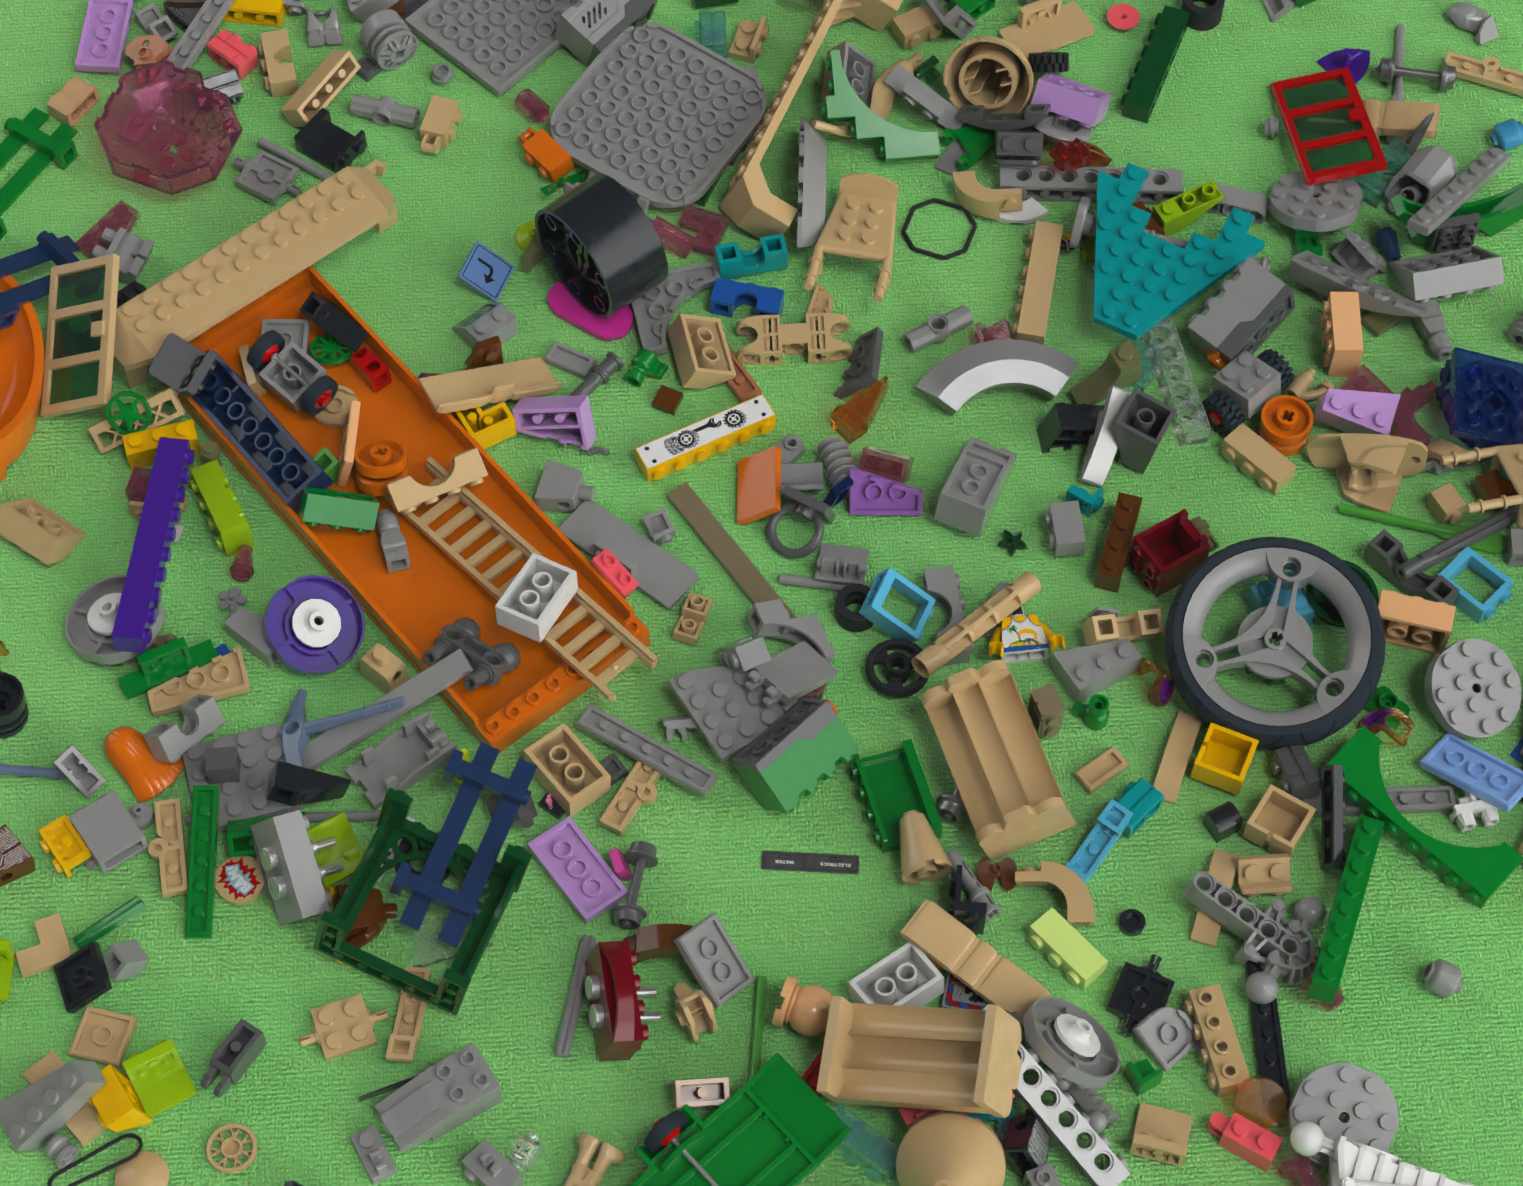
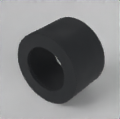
M1182 0L1181 10L1190 12L1188 27L1198 31H1207L1215 28L1221 21L1225 0ZM1202 1L1213 6L1203 8L1195 5L1193 2Z

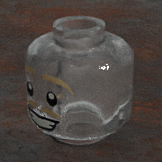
M527 1131L526 1135L516 1134L506 1151V1157L509 1159V1162L516 1169L526 1174L528 1170H536L546 1152V1148L540 1143L542 1138L530 1131Z

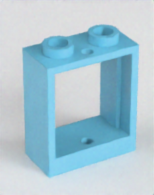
M1468 546L1437 575H1442L1460 590L1454 605L1478 624L1485 617L1490 619L1497 610L1496 606L1500 602L1505 604L1513 594L1511 588L1514 581ZM1467 567H1470L1498 589L1483 604L1453 582Z
M889 567L877 574L859 614L892 637L913 642L918 641L924 633L923 627L934 612L932 607L936 600ZM891 587L919 607L910 627L881 607Z

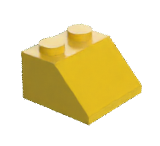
M110 1064L100 1070L107 1083L88 1102L91 1106L96 1107L98 1111L96 1118L103 1128L108 1127L117 1133L151 1123L153 1120L146 1114L129 1077Z

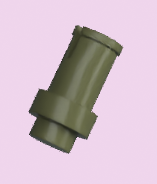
M213 441L204 442L200 449L202 458L206 463L217 459L220 466H222L219 458L221 453L219 445Z
M1200 516L1192 519V524L1200 534H1206L1209 538L1210 551L1212 552L1217 549L1220 544L1210 532V526L1205 519L1202 520Z

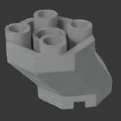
M1439 145L1418 149L1397 175L1393 176L1385 190V195L1389 200V210L1392 212L1391 208H1393L1390 198L1397 194L1421 204H1427L1457 175V162L1453 154Z

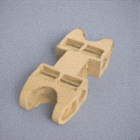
M806 313L805 323L780 324V314L743 318L736 323V332L741 336H747L748 339H752L754 342L739 348L737 357L744 364L756 366L782 365V355L807 354L808 364L843 361L852 355V346L849 343L842 342V340L835 339L834 336L850 329V320L847 316L836 313Z

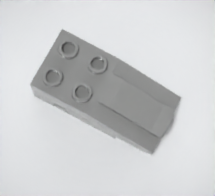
M972 437L967 447H964L940 493L934 520L979 537L1014 465L1017 453L1003 448L998 449L988 445V442Z
M471 1043L424 1070L376 1104L375 1109L382 1120L381 1124L386 1133L395 1141L400 1152L406 1153L430 1138L432 1141L440 1138L473 1119L474 1116L476 1117L499 1104L503 1099L499 1083L475 1044Z

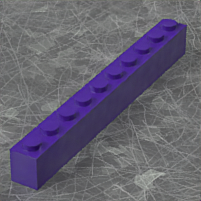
M160 437L111 635L115 651L145 653L146 645L151 643L152 629L150 628L151 624L155 623L157 619V609L155 607L156 603L161 601L162 589L160 586L161 582L166 580L167 570L165 565L166 562H170V544L176 538L175 522L180 521L181 510L179 506L185 500L184 484L188 483L190 478L188 467L189 464L194 462V450H191L188 439Z

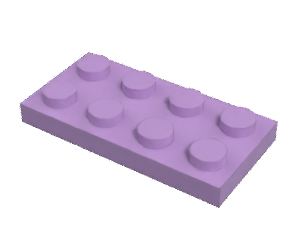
M89 0L75 61L76 71L121 72L135 6L134 0Z
M570 816L527 843L528 849L586 924L628 897V890Z

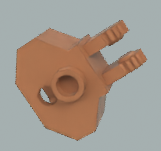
M157 34L136 37L126 46L125 54L134 61V66L137 67L136 80L140 87L146 86L148 74L150 83L153 81L174 49Z

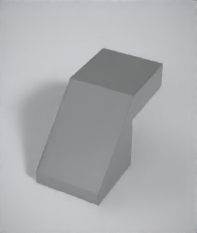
M155 3L135 12L134 16L147 35L157 34L165 41L179 35L168 15L162 16Z

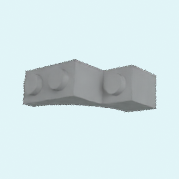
M781 599L754 603L747 618L756 637H775L786 640L794 645L806 641L831 663L835 656L834 648L829 643L825 635L824 626L819 622L816 614L790 619L789 612L784 607Z

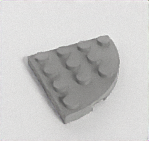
M733 667L700 668L668 679L669 687L721 763L740 753L799 700L796 699L787 705L780 700L773 706L768 707L762 701L764 697L769 695L765 692L767 688L761 685L756 690L750 691L744 684L751 679L748 676L751 671H737Z

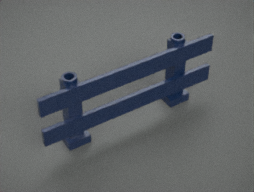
M42 231L36 238L38 246L0 259V278L50 260L57 266L80 261L73 254L80 247L68 235L57 238L52 232ZM100 268L59 276L57 292L77 285L76 294L81 300L98 294L105 280L104 272L99 270ZM50 275L0 293V330L13 326L20 311L18 306L49 295Z
M482 742L472 763L462 759L463 752L456 749L453 750L444 770L442 780L452 783L453 778L463 781L421 875L410 872L412 865L402 861L390 890L391 893L400 896L402 890L412 894L399 924L415 931H419L431 903L450 910L438 940L455 948L458 947L470 918L476 919L481 908V904L477 903L520 805L526 806L532 792L528 790V787L538 767L519 758L510 779L491 772V769L500 750ZM484 790L501 799L460 891L457 892L440 885V882L481 791Z

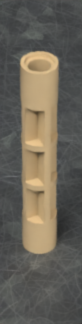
M1029 571L1024 572L1011 582L1009 586L1003 588L931 645L914 656L911 662L915 671L923 678L931 676L1039 593L1042 589L1039 579Z

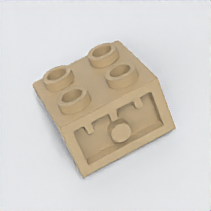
M1141 1103L1129 1154L1182 1167L1187 1154V1143L1193 1116Z

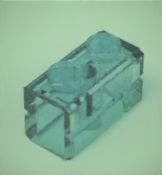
M700 12L699 21H695V34H700V38H695V42L727 58L725 12Z

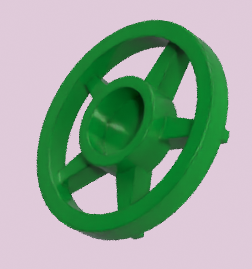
M122 391L115 394L108 402L106 416L108 422L116 431L126 435L144 431L151 422L152 410L150 404L142 395L133 391ZM132 396L137 399L133 403L124 404L118 398ZM139 400L147 410V417L139 414L137 407ZM115 401L120 410L118 415L112 417L111 406ZM122 420L125 422L128 430L118 426L115 421ZM136 420L146 421L141 428L132 430V423Z

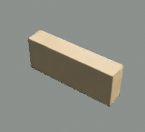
M52 1050L26 1070L23 1076L28 1084L31 1085L63 1067L65 1064ZM89 1102L64 1124L83 1148L108 1129V1127L103 1128L96 1118L98 1111Z

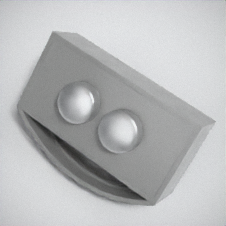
M301 810L272 817L251 825L262 879L280 926L329 911L332 898L329 891L324 890L321 880L324 879L325 875L344 870V866L338 867L344 865L342 862L324 867L316 864L314 855L317 851L335 846L337 841H334L336 840L335 837L317 842L309 840L307 834L309 820L306 815H302Z

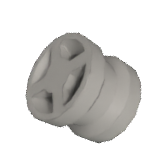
M59 1134L47 1144L44 1153L48 1158H53L55 1165L62 1169L75 1160L79 1154V1148L75 1144H70L69 1138L65 1134Z

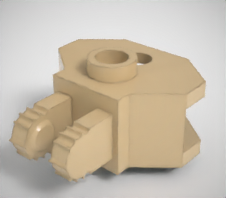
M678 983L673 989L677 998L674 1000L677 1008L674 1016L679 1026H684L691 1042H697L699 1040L698 1034L707 1029L711 1034L716 1033L718 1027L713 1012L714 1007L703 990L699 991L697 989L692 991L687 983Z

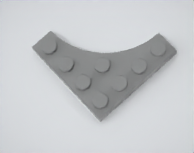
M716 261L669 269L668 276L664 282L631 303L642 348L653 352L655 355L667 353L666 334L673 315L686 300L700 291L713 287L716 278H721Z

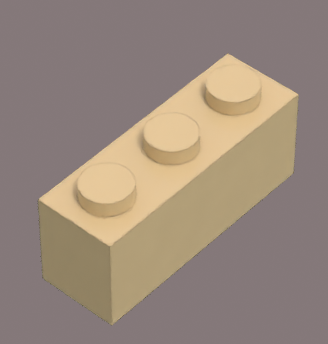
M1243 422L1223 439L1220 452L1225 459L1236 464L1245 475L1252 477L1259 483L1262 489L1269 491L1274 496L1294 478L1297 466Z

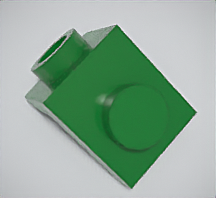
M1295 229L1294 246L1298 254L1307 250L1318 256H1323V246L1318 238V232Z

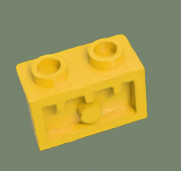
M65 814L38 830L42 837V840L38 841L46 855L50 852L54 856V859L51 860L58 873L64 872L67 878L73 876L70 872L71 869L92 857L91 852Z

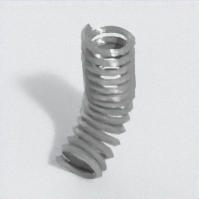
M597 446V448L589 449L587 455L591 456L602 453L604 456H609L610 452L600 446L598 450Z

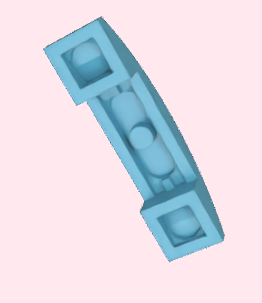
M1113 799L1110 800L1098 817V822L1070 862L1065 864L1066 867L1074 871L1083 880L1085 885L1105 860L1133 815L1131 811Z

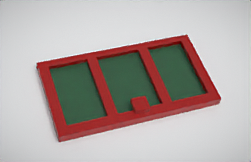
M1349 67L1281 80L1270 84V89L1306 185L1310 186L1387 170L1386 159Z

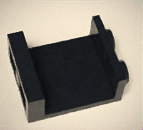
M323 107L294 136L298 152L334 173L347 166H351L352 161L359 154H362L367 147L366 136L363 130L354 136L331 122L330 112Z

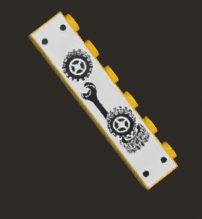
M761 394L636 447L635 461L648 483L653 480H660L667 474L681 471L688 465L702 462L709 456L725 452L730 447L746 443L758 435L771 432L776 428V414L765 396Z

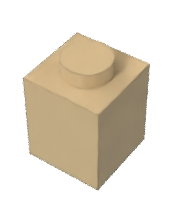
M1448 483L1430 492L1426 506L1440 524H1454L1462 519L1466 503L1452 484Z

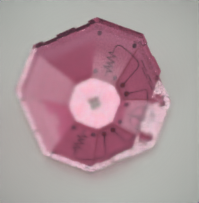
M168 60L122 74L118 81L119 87L115 93H111L104 105V113L101 118L97 117L94 122L98 141L112 174L170 195L215 181L243 131L228 95L219 90L205 87L200 71L188 67L185 70L177 68L174 62ZM171 145L180 147L177 149V153L168 152Z

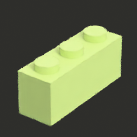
M1053 907L1030 926L1028 937L1032 946L1037 950L1041 949L1047 955L1049 962L1054 967H1059L1066 974V978L1072 985H1078L1084 990L1105 972L1108 960Z

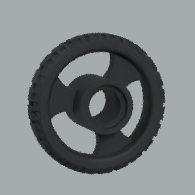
M900 638L886 640L877 644L868 654L865 664V672L870 685L880 694L882 693L891 698H905V696L909 697L919 692L925 686L928 678L919 676L911 685L904 687L902 684L909 679L910 670L914 669L911 662L912 658L923 649L912 641ZM893 649H901L908 651L913 655L909 658L907 654L900 651H895L888 655L887 651ZM874 664L885 666L887 684H884L877 678ZM898 666V667H901V668H903V669H901V670H895V669H893V667Z

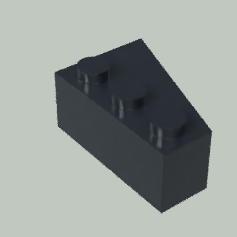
M1055 403L1037 428L1042 454L1050 453V448L1064 447L1065 451L1072 450V445L1086 444L1087 447L1089 436L1095 432L1099 411L1104 410L1105 405Z

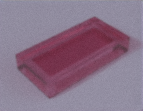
M656 216L652 225L663 247L686 259L696 238L663 218Z

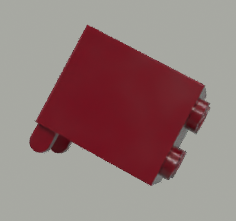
M1186 509L1133 537L1128 561L1129 566L1134 573H1138L1142 578L1145 588L1148 591H1152L1156 598L1182 584L1191 572L1208 558L1211 547L1208 544L1209 538L1206 534L1201 535L1188 519L1189 513Z

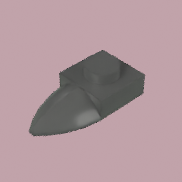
M1434 112L1417 126L1415 132H1409L1405 143L1408 144L1406 153L1413 155L1416 152L1435 114Z

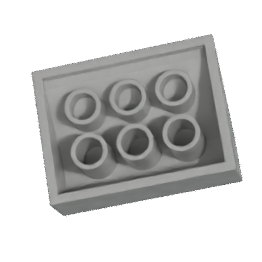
M1475 245L1464 249L1458 248L1441 253H1432L1388 262V267L1406 296L1415 300L1416 303L1429 302L1430 298L1438 297L1439 299L1450 298L1453 293L1459 292L1460 294L1474 293V289L1482 288V290H1492L1496 288V285L1504 284L1502 256Z

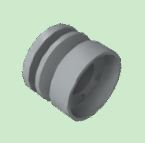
M391 9L374 13L365 21L360 30V40L381 68L386 70L397 69L405 65L416 54L419 47L418 39L399 14Z

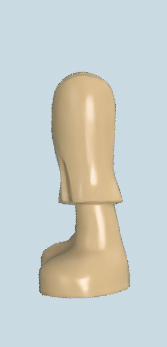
M581 1133L577 1140L580 1148L577 1159L572 1164L571 1172L563 1186H598L604 1180L602 1177L611 1164L620 1165L626 1155L609 1143L603 1142L601 1144L600 1140L596 1137ZM599 1151L592 1169L587 1167L593 1155Z

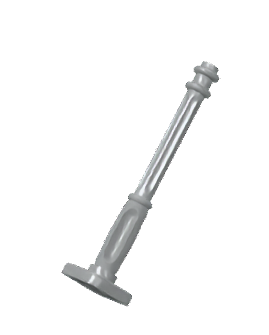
M1083 196L1079 203L1069 247L1077 249L1083 235L1089 236L1092 234L1095 236L1096 217H1094V214L1089 213L1091 198ZM1144 229V232L1184 249L1189 242L1157 234L1155 230ZM1263 256L1262 259L1251 257L1259 265L1270 271L1272 261H1268L1267 256Z

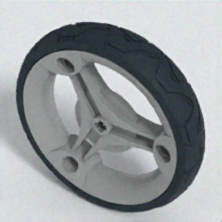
M1285 537L1253 538L1237 542L1215 552L1198 565L1183 582L1173 599L1166 621V660L1173 682L1184 702L1206 725L1210 726L1212 722L1259 740L1258 748L1279 749L1283 747L1289 748V746H1306L1333 735L1349 724L1367 705L1378 685L1384 665L1385 634L1383 621L1377 603L1365 582L1347 563L1324 548L1298 539ZM1285 569L1292 570L1296 575L1292 577L1287 576L1283 571ZM1266 575L1275 584L1274 594L1269 605L1251 612L1240 625L1235 639L1211 647L1202 639V633L1206 617L1214 602L1234 584L1251 577ZM1310 584L1322 592L1339 612L1347 633V656L1343 670L1330 673L1312 655L1313 637L1311 629L1305 619L1296 612L1297 589ZM1280 587L1292 590L1288 608L1277 605ZM1271 639H1276L1275 642L1279 641V645L1274 646V642L1271 644ZM1234 650L1238 651V657L1221 662L1217 661V655ZM1205 659L1208 661L1209 666L1200 667L1196 661ZM1305 665L1323 679L1320 685L1301 670ZM1247 667L1256 675L1267 679L1291 677L1315 694L1313 703L1298 709L1287 711L1262 710L1233 698L1216 682L1215 676L1217 672L1227 669ZM1329 687L1335 688L1338 691V695L1330 696L1327 694L1326 689Z

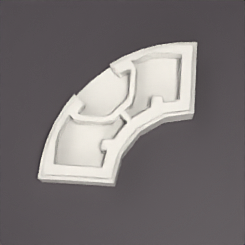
M1031 197L1026 201H1022L1023 211L1000 212V218L990 219L1008 225L1009 223H1023V225L1048 216V210Z

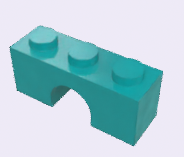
M782 233L760 237V244L755 249L749 251L740 250L738 242L716 245L715 261L721 279H731L788 268V251Z

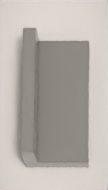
M822 461L781 463V491H783L786 484L797 490L824 489Z

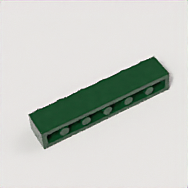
M1165 5L1162 13L1157 14L1154 23L1156 28H1151L1147 40L1149 44L1144 45L1142 49V61H1137L1134 69L1136 75L1135 77H1130L1127 90L1129 92L1128 94L1124 93L1120 103V106L1123 107L1122 116L1148 123L1187 30L1190 12Z

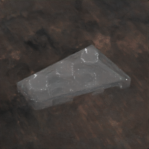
M424 918L419 931L414 930L412 967L422 968L455 958L469 931L472 918H470L457 948L438 940L447 918ZM494 933L487 948L493 946Z

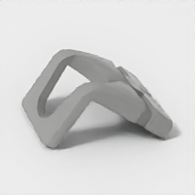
M336 7L330 8L328 11L307 10V33L309 34L307 41L309 48L323 47L325 44L328 46L343 44ZM320 15H330L324 23L320 22L315 17Z

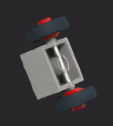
M275 330L264 333L252 345L247 355V362L254 369L262 370L259 376L263 385L297 414L301 410H304L311 416L320 413L335 397L338 390L337 382L328 376L326 369L293 341L284 348L285 339Z

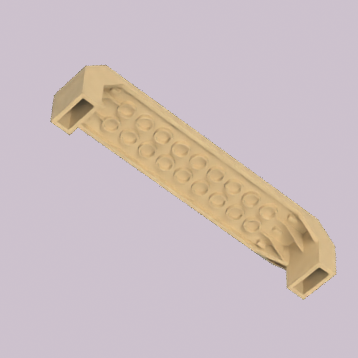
M903 0L823 1L821 5L823 8L815 16L812 27H810L804 37V43L799 47L796 58L789 66L788 74L783 78L779 91H777L771 101L772 105L763 116V122L757 128L754 139L747 147L746 155L740 161L736 169L737 172L727 186L729 188L719 205V208L737 226L759 239L760 237L784 234L798 210L770 193L760 167V162L829 27L855 17L881 33L896 14Z
M347 166L127 301L116 310L114 371L130 390L150 378L147 365L152 363L168 334L174 333L189 342L371 227H374L379 233L385 231L398 222L395 197L368 168Z

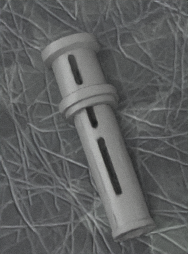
M958 850L949 852L947 856L951 861L952 871L956 872L957 865H962V886L969 894V902L987 903L985 922L997 917L1001 913L1002 907L996 904L989 895L990 890L981 885Z

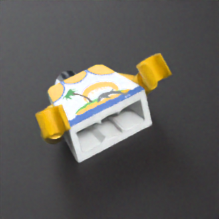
M1021 606L1011 613L1010 617L1002 620L1001 626L995 628L989 640L988 656L992 657V654H999L1000 660L1005 661L1006 664L1047 660L1049 646L1051 652L1055 651V647H1062L1064 649L1065 640L1062 634H1054L1043 622H1039L1036 615H1024L1023 607Z

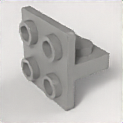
M1346 229L1342 232L1346 238L1331 253L1345 269L1368 280L1379 270L1384 273L1388 271L1383 265L1386 262L1385 259L1370 248L1372 245L1363 236L1360 237L1355 231L1350 233Z

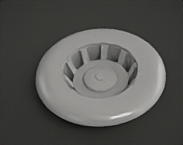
M1049 112L1046 118L1033 124L1038 131L1043 133L1045 139L1060 145H1077L1093 137L1091 128L1080 126L1078 121L1071 118L1070 120L1058 118L1057 113Z

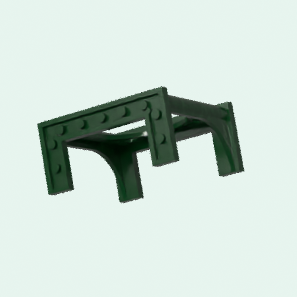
M389 787L383 801L377 830L333 914L324 911L320 918L313 949L457 1016L471 978L513 893L518 892L532 854L528 853L521 846L508 844L501 863L496 860L488 877L491 884L483 888L480 895L485 896L484 903L479 900L477 902L481 904V913L479 914L478 912L476 919L472 918L469 931L450 969H446L440 985L433 984L345 942L378 879L390 868L401 864L402 861H427L440 833L427 829L420 822L407 820L413 798L409 797L402 790H394ZM403 839L411 844L412 852L410 854H404L398 848L399 840ZM457 844L447 868L464 882L467 874L464 873L463 869L469 870L477 852L473 851L472 847L467 844ZM418 847H420L421 849L426 850V851H428V852H427V853H421V852L418 851ZM390 848H392V852L396 856L395 859L387 858L389 855H391V852L389 851Z

